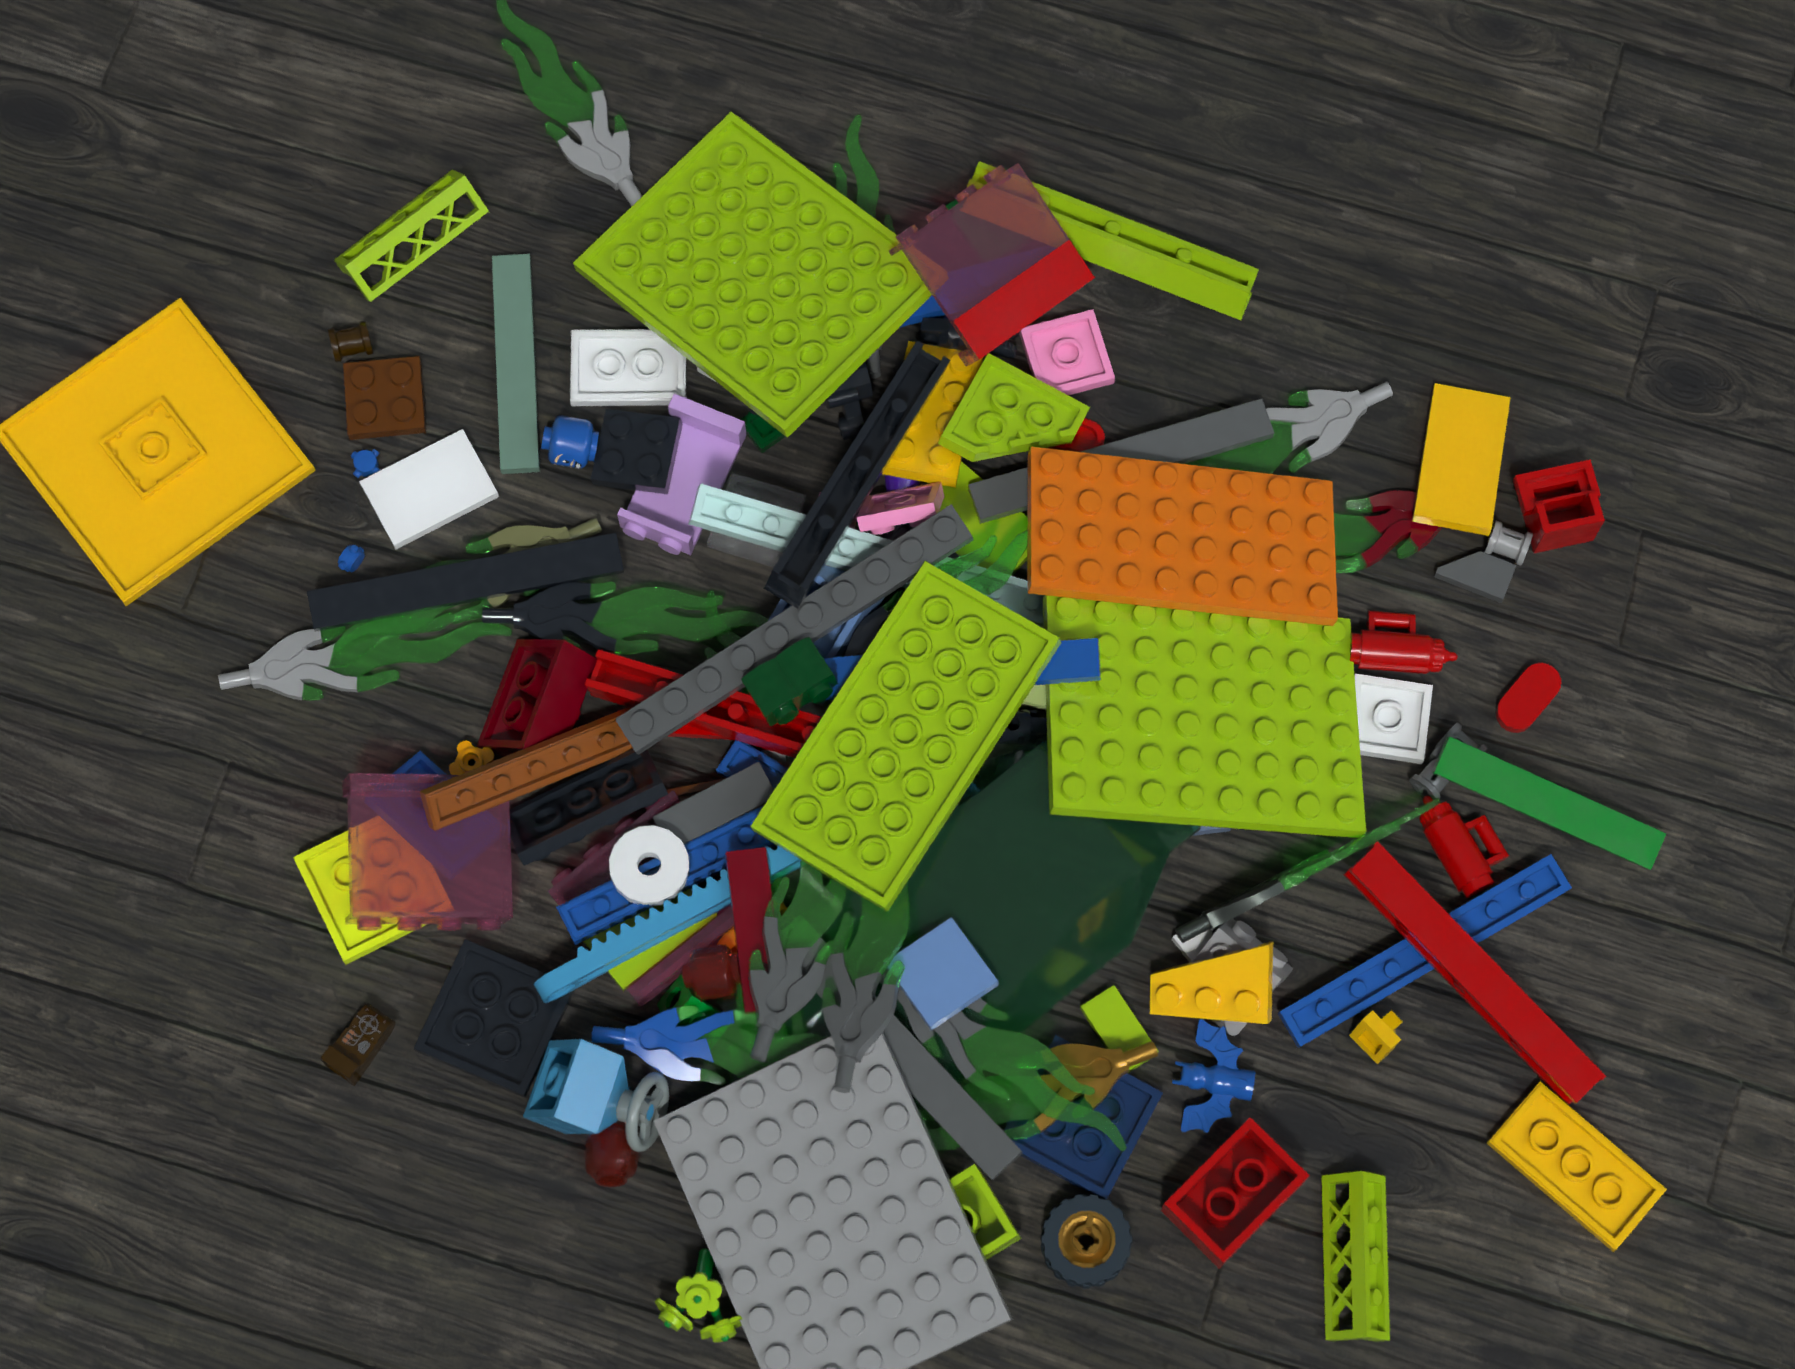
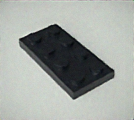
M631 749L502 813L516 852L525 866L533 861L546 858L551 852L565 845L581 841L586 835L606 825L617 823L624 816L642 807H649L655 804L660 798L668 795V792L648 750L638 755L634 749Z

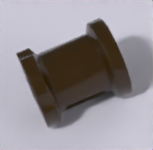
M366 321L359 322V326L336 331L334 328L328 329L336 363L341 362L343 357L363 352L367 355L373 354Z

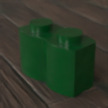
M810 637L789 646L776 658L757 666L741 679L746 690L770 726L777 723L784 725L797 717L799 709L803 705L810 702L820 703L833 693L832 688L838 684L834 674Z

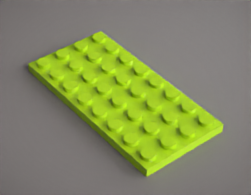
M925 561L750 827L754 832L888 912L1059 648L1061 639Z

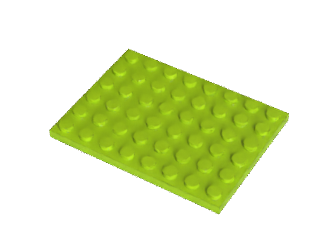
M732 112L573 262L579 274L787 438L948 280L945 270Z
M1044 596V629L1058 636L1061 641L1098 638L1101 681L1045 685L1050 814L1362 838L1366 833L1354 662L1350 661L1351 622L1349 618H1338L1334 626Z

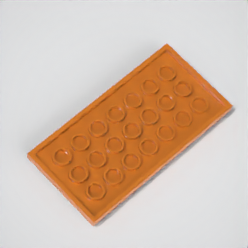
M1031 447L1028 452L1027 593L1334 626L1338 620L1333 481Z

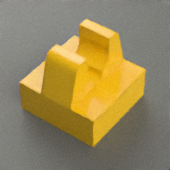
M1372 1010L1362 1019L1349 1036L1378 1065L1401 1041L1395 1034V1029L1403 1021L1392 1010L1382 1019Z

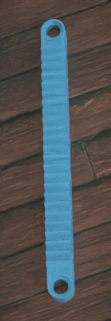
M765 846L770 883L807 864L777 846L776 850ZM721 870V880L719 881L712 877L706 878L707 887L704 889L696 884L693 885L692 895L689 897L683 892L678 893V903L676 904L669 900L663 901L664 910L661 912L653 907L650 908L647 920L639 915L635 916L634 927L631 928L627 924L622 923L621 934L616 935L609 930L606 932V942L602 943L596 938L593 939L591 950L588 951L582 946L578 947V957L550 971L534 983L542 1001L548 1003L605 974L610 969L730 906L727 870Z

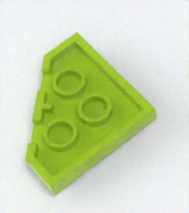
M988 353L941 435L938 444L971 462L1026 452L1031 447L1047 448L1068 444L1073 441L1090 407Z

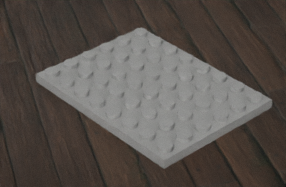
M884 1033L866 1051L861 1063H855L849 1093H841L833 1089L839 1060L835 1056V1045L832 1036L654 1120V1124L738 1316H742L743 1320H740L760 1369H909L1013 1320Z

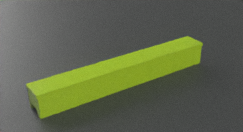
M980 161L977 164L972 179L967 184L964 198L958 208V211L1055 249L1070 239L1083 260L1238 320H1242L1259 269Z

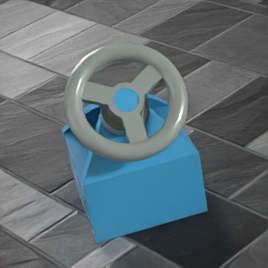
M582 1039L549 1041L523 1118L564 1134H598L617 1121L626 1123L625 1132L628 1145L632 1150L642 1152L650 1148L659 1136L654 1120L667 1115L669 1086L663 1074L651 1072L640 1081L635 1091L629 1090L624 1056ZM655 1084L654 1092L651 1096H648V1091Z

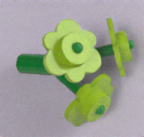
M709 1249L699 1251L696 1272L693 1278L683 1276L677 1281L676 1289L679 1295L676 1298L677 1305L675 1308L659 1298L654 1302L661 1311L658 1317L664 1322L665 1327H670L675 1331H678L681 1327L688 1331L693 1329V1323L681 1314L685 1308H687V1313L693 1318H702L707 1311L711 1312L715 1324L705 1327L700 1331L701 1339L712 1337L714 1343L726 1342L737 1334L735 1329L741 1326L740 1320L743 1319L742 1316L730 1319L722 1318L718 1300L722 1293V1286L718 1281L711 1279L714 1260Z

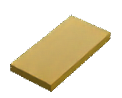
M1434 384L1412 522L1480 535H1490L1511 397Z
M1542 1082L1535 1086L1487 1142L1492 1149L1612 1252L1616 1251L1667 1190Z

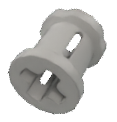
M1496 521L1484 553L1491 554L1495 552L1514 559L1515 564L1521 566L1530 546L1533 533L1527 532L1522 534L1502 527V522Z

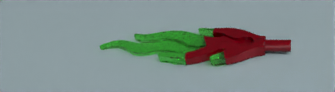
M1387 491L1360 500H1348L1345 504V509L1348 512L1364 514L1387 511V513L1378 516H1354L1334 513L1335 556H1354L1352 558L1336 560V573H1350L1367 569L1380 561L1397 544L1406 539L1408 540L1398 549L1397 557L1399 559L1409 557L1428 545L1443 527L1412 522L1417 492Z

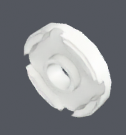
M655 825L637 827L625 833L614 845L609 858L610 877L617 892L629 902L638 905L639 903L649 906L664 904L663 901L674 899L685 887L689 874L688 852L682 840L670 830ZM646 857H654L661 862L660 870L654 875H644L638 870L640 861Z

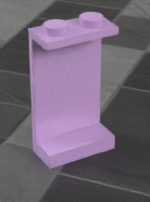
M674 394L668 405L670 417H679L683 425L668 494L636 490L627 510L620 508L617 516L620 527L623 528V532L637 540H644L646 537L656 541L660 548L675 555H679L680 551L691 555L703 528L688 524L697 488L701 483L722 489L747 434L745 421Z

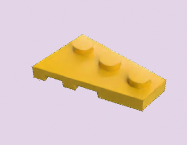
M1273 941L1260 944L1257 947L1241 951L1237 950L1225 953L1222 956L1202 961L1198 960L1153 972L1150 975V1014L1269 1024L1272 1021Z

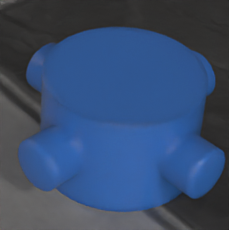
M375 449L372 451H354L351 455L356 469L353 475L357 478L360 476L369 477L381 471L378 468L379 464L376 459L379 452Z
M357 545L347 546L338 559L339 568L341 570L345 569L346 572H354L361 565L365 557L364 549Z

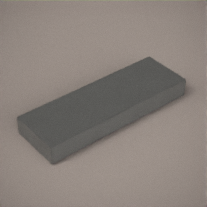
M757 762L653 816V819L658 827L670 830L682 840L683 844H686L765 805L774 789L760 762Z

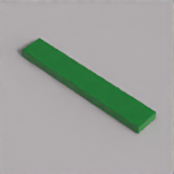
M1450 736L1446 738L1431 772L1647 870L1652 869L1666 837V833Z

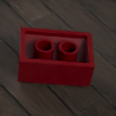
M517 639L476 746L481 749L488 747L493 753L505 757L572 730L580 716V708L587 692V688L584 686L587 678H591L597 658L566 640Z

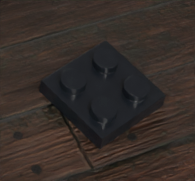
M606 409L591 474L593 485L668 494L683 425L679 417Z

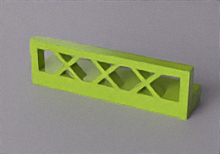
M451 170L343 252L334 261L342 272L352 278L365 298L371 302L488 213L489 210L466 176ZM466 193L475 209L464 217L452 216L454 201ZM445 209L444 215L438 214ZM432 218L443 220L440 236L434 240L422 239L425 223ZM451 221L457 222L450 227ZM415 232V237H408ZM402 241L414 243L410 259L404 263L393 261L396 245ZM421 244H426V245H427V246H425L423 249L420 250ZM386 254L385 260H380V259H379V258H381L383 255ZM372 264L384 265L382 280L372 288H369L360 273ZM391 267H398L391 272Z
M1365 1171L1322 1175L1325 1340L1362 1339L1375 1342L1390 1341L1386 1178L1383 1175ZM1349 1183V1199L1341 1208L1336 1202V1184ZM1345 1223L1350 1228V1240L1342 1249L1337 1243V1231ZM1344 1264L1351 1269V1282L1345 1290L1338 1284V1272ZM1347 1306L1352 1311L1353 1330L1339 1331V1314Z

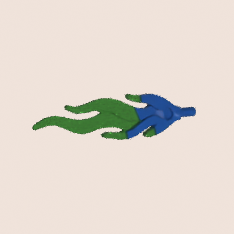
M691 1005L665 1010L642 1023L627 1025L625 1029L593 1026L592 1042L624 1045L623 1049L637 1054L655 1070L676 1080L705 1081L719 1086L726 1083V1079L723 1076L709 1069L692 1066L686 1063L684 1059L699 1057L714 1062L740 1078H744L828 1038L818 1033L773 1037L766 1061L761 1062L750 1057L757 1034L739 1027L745 1023L756 1025V1013L744 1014L742 1010H729L716 1013L690 1025L677 1026L681 1020L698 1013V1007Z

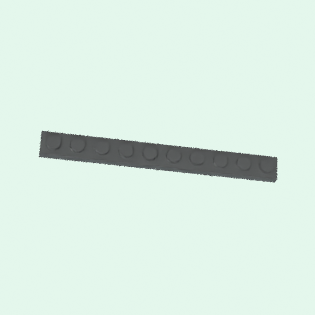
M952 504L805 597L798 609L794 606L786 609L615 719L635 752L639 755L744 688L745 686L741 679L757 666L776 658L786 648L804 638L810 637L813 643L911 581L925 561L934 566L974 540L972 534Z

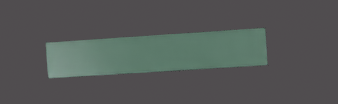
M530 254L492 256L501 474L540 472Z

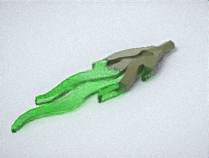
M596 518L569 530L566 526L562 528L532 525L512 526L498 531L483 540L468 543L465 548L468 553H487L499 548L510 547L506 553L589 538L602 532ZM455 559V560L442 561V562H438V563H436V564L430 565V566H428V567H425L424 569L432 568V567H437V566L448 565V564H453V563H458V562H464V561H469V560H474V559ZM540 589L523 592V594L525 596H530ZM511 595L484 599L476 606L455 613L451 617V623L454 625L482 618L483 608H500L508 601ZM456 605L355 624L344 632L336 642L333 650L338 654L354 640L367 635H403L414 633L426 626L437 615Z

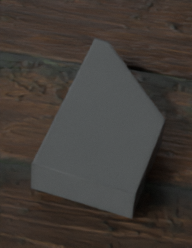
M1479 551L1437 568L1434 577L1502 603L1517 565Z

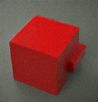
M1591 460L1515 475L1513 479L1527 532L1533 533L1531 540L1533 553L1590 542L1595 539L1605 519L1599 502L1601 494Z

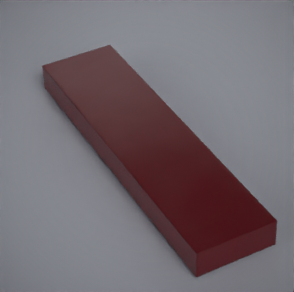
M766 847L725 852L744 1014L756 1013L749 987L748 972L750 970L768 971L762 935L763 918H775Z

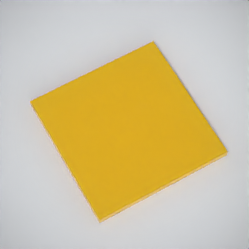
M181 297L0 424L1 444L125 606L131 604L316 471L312 463Z

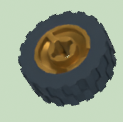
M1075 1195L1070 1200L1065 1199L1060 1202V1205L1056 1208L1054 1207L1049 1213L1041 1234V1253L1044 1255L1045 1264L1048 1269L1055 1273L1054 1276L1058 1280L1062 1279L1067 1282V1285L1072 1287L1081 1286L1082 1289H1090L1092 1286L1100 1287L1105 1285L1106 1282L1112 1281L1123 1270L1131 1252V1227L1128 1220L1124 1219V1213L1119 1207H1114L1111 1201L1106 1198L1105 1200L1100 1199L1098 1195ZM1088 1234L1094 1240V1244L1088 1250H1083V1246L1078 1241L1081 1235Z

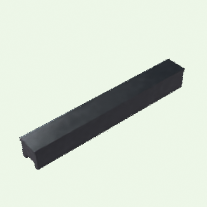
M916 341L774 566L764 586L765 590L797 609L940 382L950 362V359L946 357L939 360L922 350L924 344Z

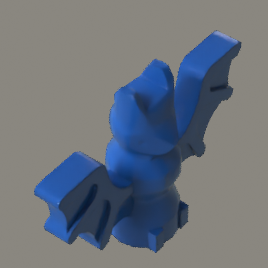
M1200 1019L1198 1022L1195 1042L1198 1046L1207 1049L1214 1055L1217 1065L1205 1067L1197 1062L1175 1061V1065L1182 1066L1181 1079L1172 1080V1084L1188 1086V1088L1194 1090L1204 1088L1212 1094V1097L1203 1104L1186 1106L1183 1112L1181 1132L1192 1129L1209 1132L1211 1125L1217 1119L1232 1117L1229 1103L1233 1097L1245 1101H1251L1256 1071L1238 1069L1236 1066L1237 1058L1243 1052V1049L1229 1042L1224 1026H1211L1204 1019Z

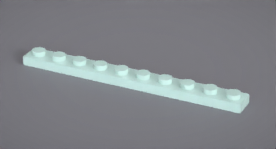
M700 483L688 524L784 552L807 515ZM848 528L826 565L847 571L893 541ZM949 557L934 565L1044 628L1043 598L1045 595L1028 594L1026 580ZM911 581L901 587L907 589Z

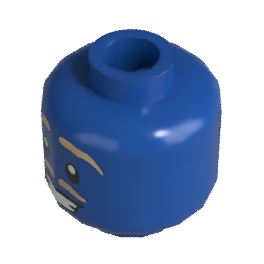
M560 415L555 418L552 427H544L541 449L548 450V459L553 465L582 469L587 465L588 461L594 462L599 431H593V425L589 420Z

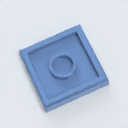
M952 917L884 962L889 973L931 1031L999 985L996 977Z

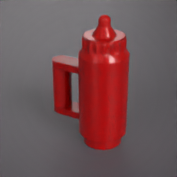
M1368 610L1367 630L1361 629L1360 633H1351L1350 661L1357 664L1358 669L1427 674L1429 672L1441 671L1444 663L1456 661L1458 658L1455 652H1450L1444 648V640L1432 638L1430 635L1416 634L1415 614ZM1375 627L1408 629V633L1375 631Z
M1425 796L1423 798L1425 812L1419 817L1423 825V833L1457 891H1463L1466 898L1484 891L1494 884L1490 876L1493 872L1490 867L1509 857L1487 817L1483 815L1464 824L1459 813L1454 811L1447 801L1439 804L1433 801L1430 796ZM1476 830L1491 858L1485 859L1469 831Z

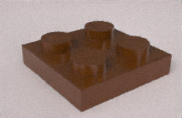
M420 356L343 363L347 434L349 440L426 433Z

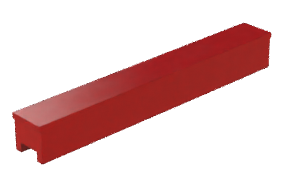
M598 649L595 656L597 662L591 678H587L584 686L588 689L591 696L626 707H635L683 675ZM737 691L686 725L796 758L822 717L799 710V714L792 721L784 725L777 723L770 726L751 696Z
M1378 841L1366 849L1367 852L1343 874L1567 1105H1570L1572 1102L1577 1103L1598 1081H1602L1606 1077Z

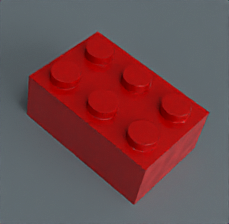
M1250 1117L1164 1203L1161 1212L1220 1269L1305 1183L1310 1175Z

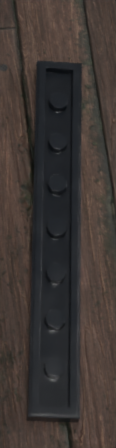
M612 533L307 591L313 628L316 632L553 587L567 582H579L624 573L617 534Z

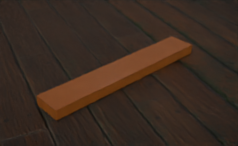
M627 707L421 790L420 795L429 828L436 831L633 749L615 720L633 707Z

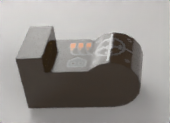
M366 1004L356 1014L350 1026L343 1031L334 1045H329L320 1059L327 1068L355 1087L390 1037L395 1027V1021L371 1004Z

